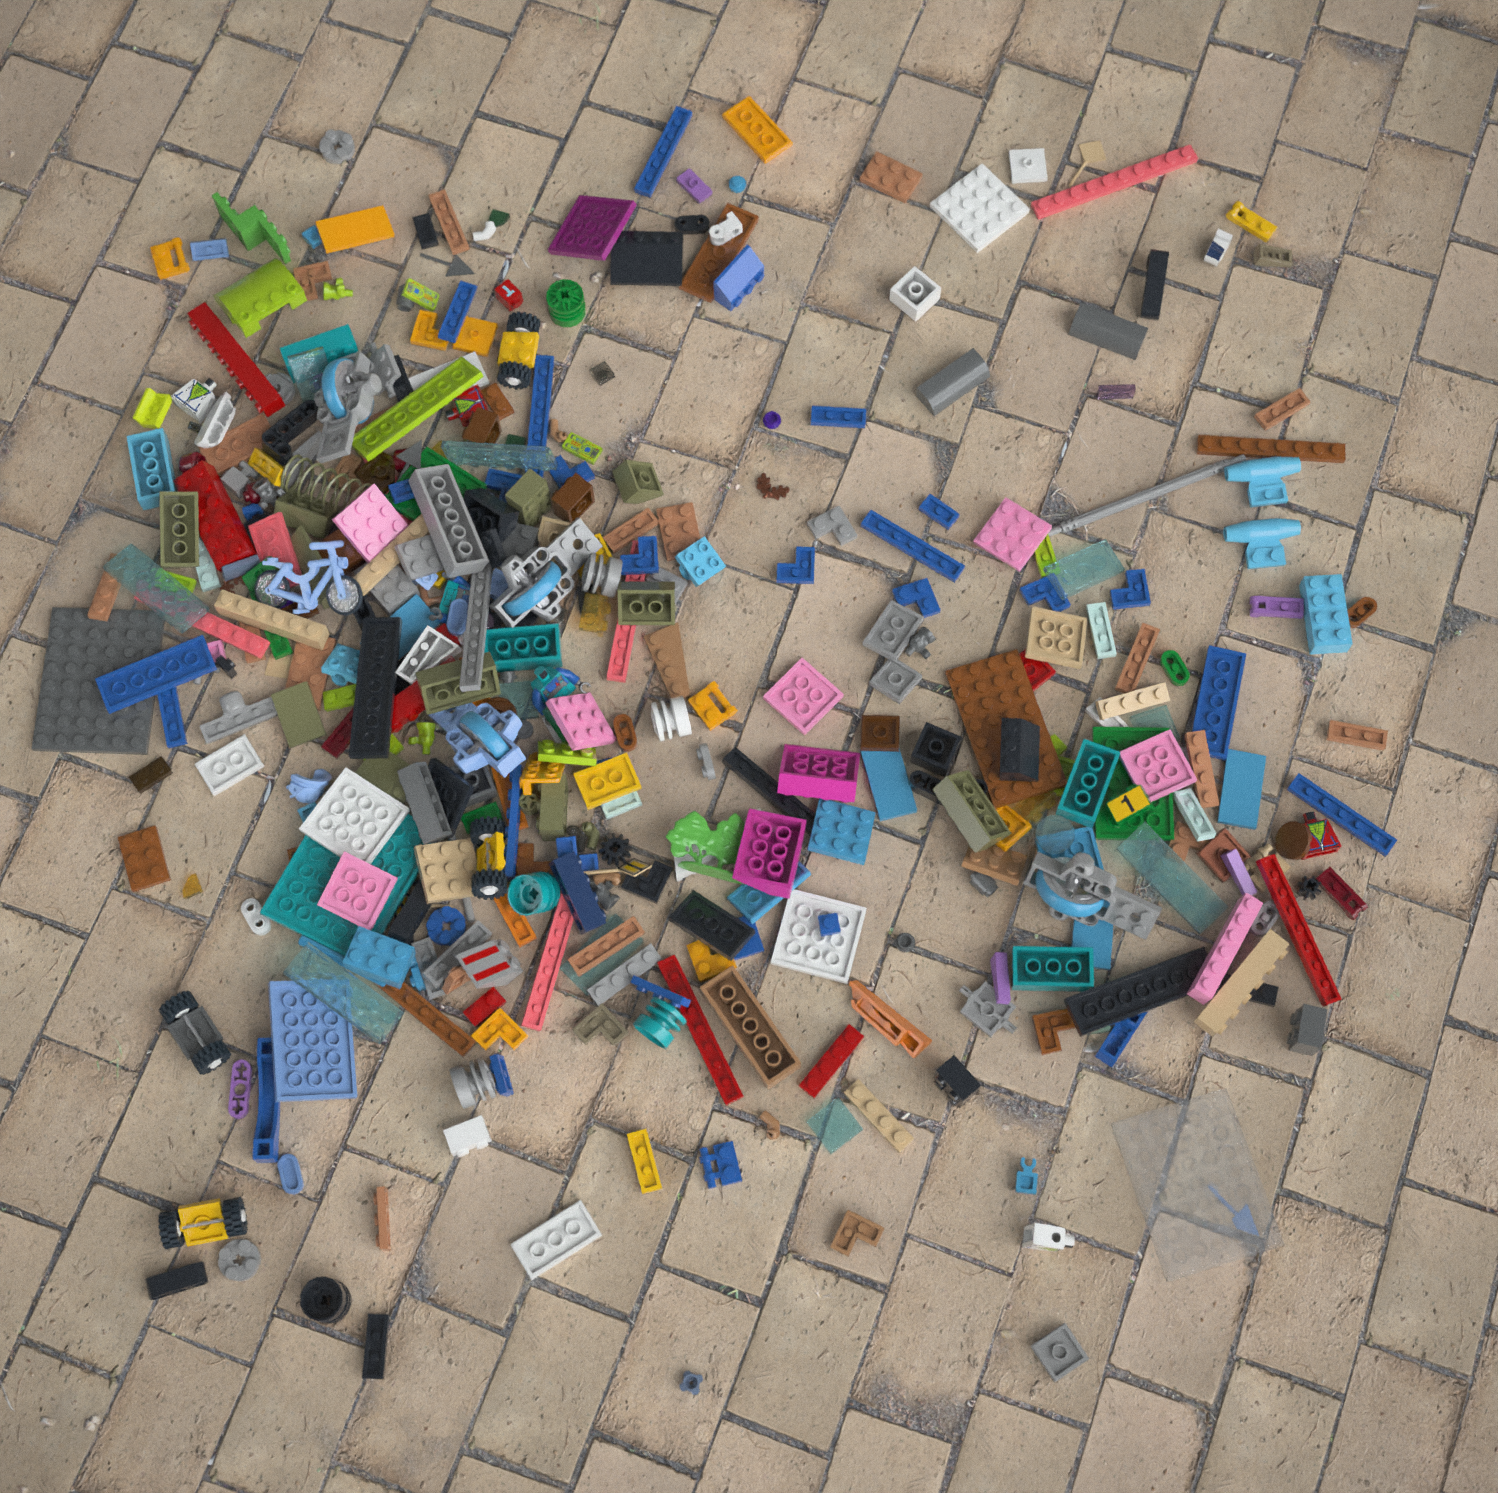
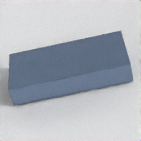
M258 555L222 566L224 580L228 581L247 574L260 563Z

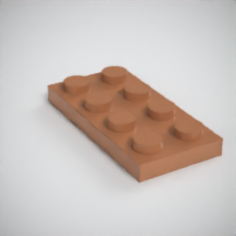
M262 413L227 431L223 440L218 445L212 448H201L199 446L198 448L206 458L207 463L213 465L218 475L221 476L233 466L235 468L239 467L241 461L248 462L255 447L262 450V434L271 426Z
M328 637L323 650L296 641L285 689L307 681L318 711L321 710L323 692H325L329 676L322 673V666L336 646L337 641L335 638Z

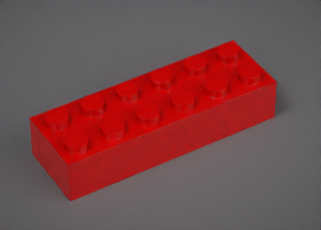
M202 460L173 480L179 492H198L199 534L217 571L222 572V566L257 555L256 549L213 465Z

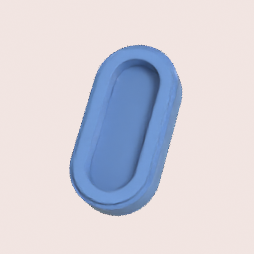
M455 599L450 604L447 629L453 636L462 635L466 630L468 603L464 599Z
M284 1154L277 1162L282 1187L288 1194L295 1195L300 1193L304 1186L299 1161L292 1154Z

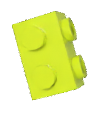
M146 388L133 415V419L143 428L160 429L173 401L171 395L155 393L151 388Z

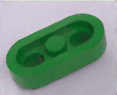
M1165 651L1160 659L1162 668L1172 684L1176 686L1185 685L1190 678L1187 667L1176 651ZM1169 659V660H1171L1173 663H1172V664H1169V663H1167L1166 660ZM1180 675L1182 679L1179 680L1176 678V676Z

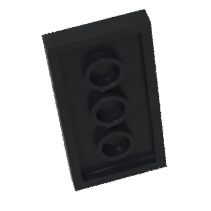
M694 890L669 916L670 922L730 961L755 935V929Z

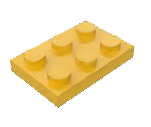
M627 753L573 774L588 810L642 789Z

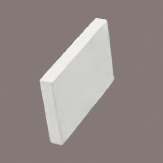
M245 734L195 763L196 768L214 796L265 767Z

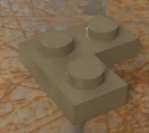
M603 1003L572 1029L585 1045L602 1033L612 1046L615 1047L629 1034Z

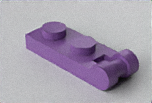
M1251 596L1249 598L1251 605L1250 617L1302 619L1304 616V602L1302 598ZM1259 604H1264V608H1259Z

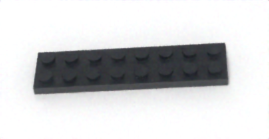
M401 617L363 618L349 746L350 759L389 758L397 679L396 670L398 669L402 629Z
M1205 947L1065 998L1063 1001L1079 1036L1082 1037L1189 996L1187 992L1208 956Z

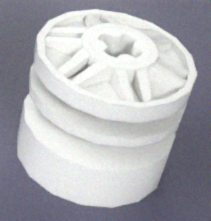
M683 696L670 698L669 708L661 700L660 710H658L656 702L651 703V720L654 732L657 734L660 742L665 741L663 732L666 731L669 740L672 739V730L675 729L679 737L692 734Z

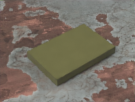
M307 681L271 694L290 748L327 735Z

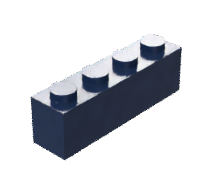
M571 852L550 862L549 866L559 884L580 934L583 935L606 924V914L597 903V894L591 890L589 885L590 879L581 868L582 862L580 857L575 852Z

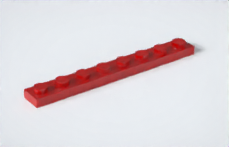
M1272 854L1255 861L1322 1007L1342 1000L1276 855Z
M674 954L657 962L669 990L691 1000L688 1008L681 1005L679 1011L687 1021L686 1025L725 1106L744 1098L676 955Z

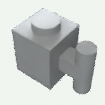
M241 461L239 467L243 469L241 472L233 466L230 470H226L220 478L224 487L239 499L243 497L242 492L245 491L246 484L251 483L248 478L252 476L256 480L260 476L245 461Z

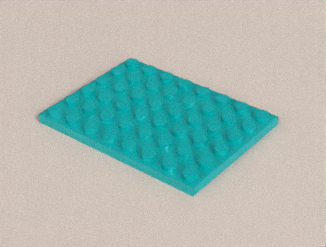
M407 814L371 863V865L398 878L372 931L381 935L385 933L419 873L414 847L425 844H423L419 837L416 822L409 814ZM305 835L259 912L260 915L343 956L346 955L358 929V925L317 905L340 857Z

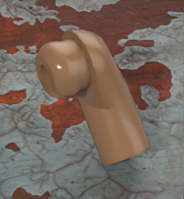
M765 1110L759 1118L767 1124V1138L775 1140L780 1135V1123Z

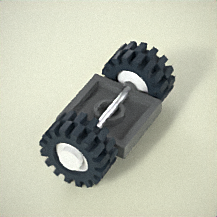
M182 991L181 994L177 993L175 997L172 996L170 1000H166L165 1004H162L161 1008H159V1012L168 1024L167 1029L188 1061H192L200 1075L208 1074L212 1070L215 1071L217 1067H221L223 1063L230 1059L231 1053L224 1044L221 1033L203 1006L198 1008L199 1004L190 991Z

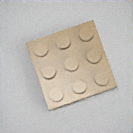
M1032 606L1025 658L1081 669L1087 618Z
M470 838L414 847L427 904L474 897L471 892V877L473 873L476 874L477 860Z

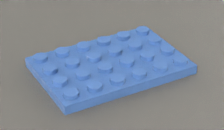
M349 979L270 981L268 983L275 1102L356 1099L357 1085Z

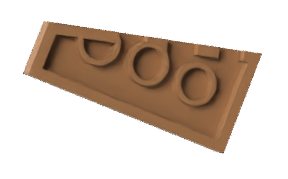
M678 622L675 625H670L645 635V643L670 698L683 696L685 699L690 697Z

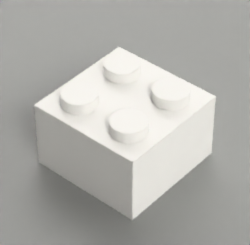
M914 266L890 289L889 300L916 322L940 299L941 287Z

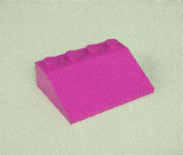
M784 744L777 793L787 796L797 795L804 798L813 797L823 800L855 803L860 753Z
M749 809L732 878L769 895L790 899L806 831V820Z

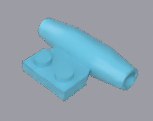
M1275 456L1252 459L1226 466L1224 474L1226 481L1250 482L1247 489L1250 508L1283 504L1288 502L1285 483L1280 478L1300 472L1301 462L1299 457Z
M1280 518L1244 521L1226 526L1223 529L1225 542L1248 543L1245 551L1247 570L1285 566L1284 546H1282L1279 540L1300 535L1301 533L1299 520Z

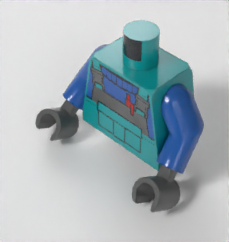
M443 572L442 577L448 578L447 574ZM461 576L452 577L451 581L448 580L439 608L433 607L430 609V612H434L435 615H430L429 619L431 621L438 619L439 622L447 624L449 608L453 600L464 599L469 605L471 585Z
M539 666L534 671L537 677L531 682L533 689L532 704L543 716L542 711L547 707L546 702L549 699L569 696L576 689L575 685L578 686L581 693H586L583 691L582 686L586 684L591 688V685L588 682H581L580 678L569 669L561 667L554 669L550 666L545 669L543 666ZM545 717L546 725L551 726Z

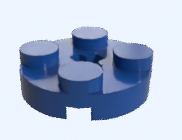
M444 906L435 910L430 915L426 923L428 935L439 946H451L466 932V920L457 909ZM451 923V930L443 931V924Z

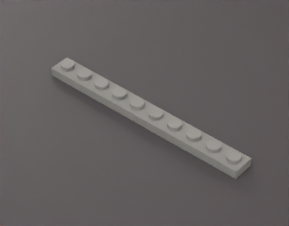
M489 561L482 572L473 573L471 578L459 685L461 692L481 689L493 573Z

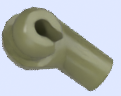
M586 821L581 827L589 838L586 848L596 850L600 832L592 822Z

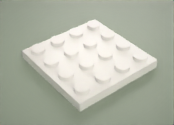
M983 163L930 203V207L977 253L1030 211Z
M345 767L299 830L340 858L345 851L371 864L407 816L410 808Z
M794 889L791 892L790 899L787 900L771 964L847 984L867 908ZM837 913L841 933L821 937L818 916Z

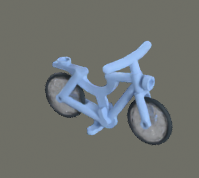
M342 540L311 542L309 544L311 550L327 549L329 558L309 561L307 563L310 568L309 572L302 576L292 571V563L278 562L279 558L267 557V561H262V565L276 566L279 570H267L261 573L255 582L254 588L256 598L260 603L277 609L284 606L288 600L297 602L298 609H293V614L308 613L310 610L315 609L318 605L317 598L332 576L334 579L331 580L327 587L326 598L334 612L340 615L353 614L359 609L363 595L359 583L354 578L344 575L342 570L347 568L348 559L346 557H338L335 548L344 546ZM329 566L315 589L311 590L309 581L317 575L320 567ZM287 578L300 584L302 594L290 591Z

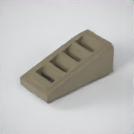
M1258 244L1253 251V264L1268 267H1291L1292 250Z

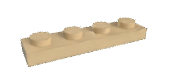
M1164 682L1099 700L1095 704L1099 719L1104 720L1170 701L1166 683Z
M859 1079L844 1092V1095L898 1153L914 1140L913 1136Z

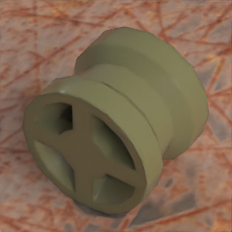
M534 793L531 795L522 794L519 798L521 811L529 816L538 812L537 796Z

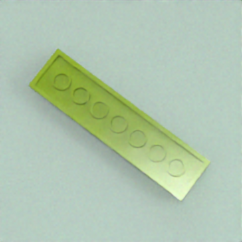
M461 356L356 433L353 437L352 448L369 462L483 378L482 372Z

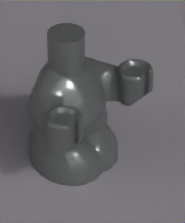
M267 478L258 480L252 487L261 497L258 505L263 510L265 507H268L267 503H271L275 508L277 495L282 496L285 493L281 486L273 488Z
M921 627L918 633L911 637L909 647L904 652L909 657L914 652L922 654L924 659H928L931 654L925 647L933 643L936 638L929 629Z
M590 881L589 885L591 890L597 894L598 902L602 904L605 911L610 910L620 899L617 894L609 892L614 887L612 882L606 881L605 884L600 882L597 885L594 881Z

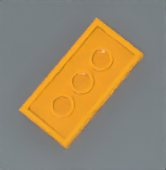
M750 96L722 114V118L765 164L792 146V141Z
M384 205L315 221L326 254L395 237Z

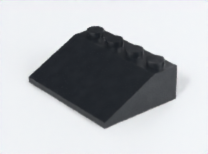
M622 231L611 249L610 285L682 286L683 232Z

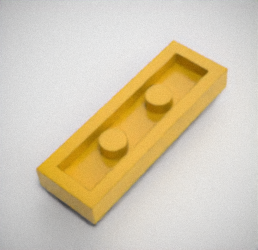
M255 447L248 465L267 478L273 485L280 487L284 467L263 452V450Z
M647 1129L627 1134L642 1194L662 1189Z

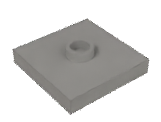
M888 659L869 681V685L900 705L922 679V674L898 659L896 662Z
M1066 1323L1030 1346L1054 1383L1089 1359Z

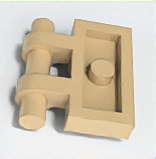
M1269 843L1256 850L1257 853L1251 858H1247L1244 863L1246 870H1250L1253 874L1250 878L1261 894L1268 888L1255 861L1270 856L1269 852L1273 850V847ZM1277 853L1276 858L1285 874L1291 867Z

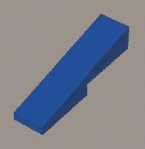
M1147 1012L1116 1023L1095 1057L1112 1068Z

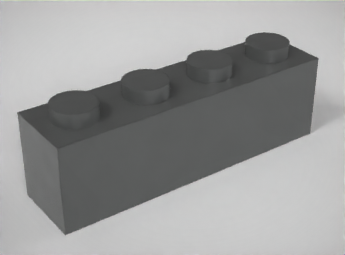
M416 762L397 771L399 782L403 786L406 801L410 805L412 817L416 822L419 837L423 844L435 843L452 835L427 763Z

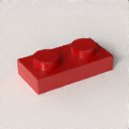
M492 987L465 1009L463 1013L477 1028L507 1002L496 988Z

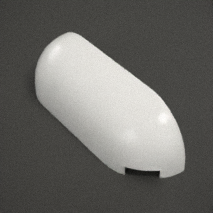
M227 392L223 393L210 409L195 439V445L201 448H212L223 440L236 412V408H233L230 401L231 396Z

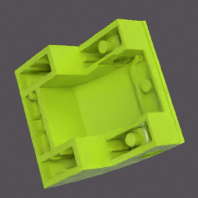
M277 258L272 259L213 295L215 301L232 324H236L246 338L261 329L259 321L286 304L293 310L307 301L300 284Z

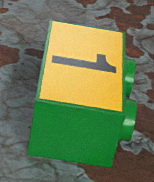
M1141 784L1129 786L1126 788L1127 792L1111 796L1109 798L1110 801L1106 803L1118 825H1122L1154 807Z

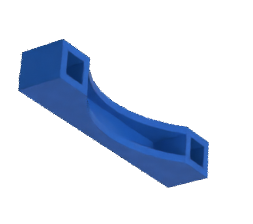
M258 1038L259 1102L257 1124L253 1139V1160L257 1163H277L280 1102H275L271 1038Z

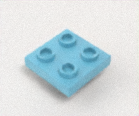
M705 536L675 556V559L680 564L679 570L681 575L686 580H691L695 587H698L726 567Z
M337 644L323 664L322 673L331 675L332 681L338 686H345L348 681L356 684L360 651Z

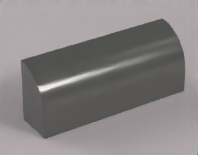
M1081 303L1068 335L1136 360L1148 328Z
M972 348L918 386L916 397L933 416H936L990 377L989 368L979 353Z

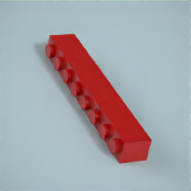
M203 302L187 313L190 318L188 323L192 329L199 331L197 334L203 342L207 341L208 349L212 354L216 353L218 355L216 358L222 366L224 364L227 366L225 368L231 378H236L235 382L241 390L243 388L246 390L244 392L250 402L254 400L256 403L254 406L260 414L263 412L268 418L285 407L280 394L206 302Z

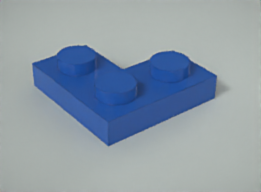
M561 455L545 463L547 470L559 489L564 485L565 480L570 476L572 477L575 473L587 482L595 479V475L586 461L569 469Z
M489 468L485 484H487V488L501 491L499 499L507 503L505 494L523 475Z
M657 536L638 537L639 554L620 555V559H622L621 575L659 573Z
M796 546V564L777 563V583L814 584L815 547Z
M1145 569L1127 570L1125 572L1127 588L1110 590L1113 610L1144 607L1151 604Z
M1054 573L1020 588V593L1028 606L1044 599L1052 611L1061 612L1071 606Z
M928 578L892 589L896 603L902 606L916 603L924 618L936 615L941 611Z
M576 836L556 838L558 858L571 852H575L578 855ZM597 853L578 855L582 862L581 868L583 871L599 870Z

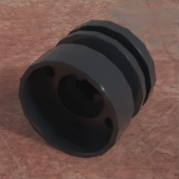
M326 1276L310 1280L303 1287L300 1295V1306L303 1313L309 1319L325 1324H334L343 1320L349 1313L352 1305V1296L348 1287L342 1282ZM328 1297H329V1298H332V1299H330V1303H331L330 1305H327V1304H326V1303L328 1302V1301H327V1298H328Z

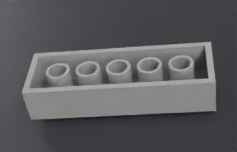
M449 464L415 469L409 479V484L447 577L452 578L482 572L489 560Z

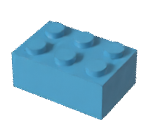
M358 926L344 957L343 965L345 969L401 989L416 951L415 947Z

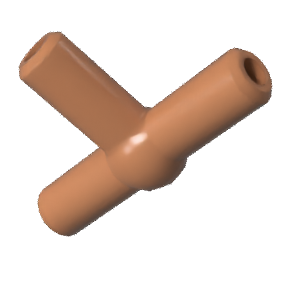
M422 586L419 587L421 599L428 607L441 603L443 595L429 598L427 590Z

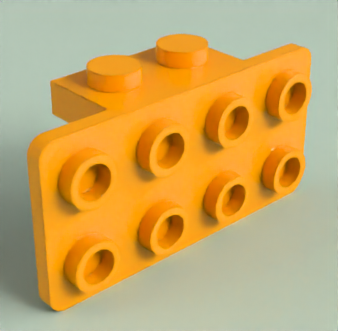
M537 752L530 754L520 777V788H523V795H531L535 783L560 782L566 764L538 761Z

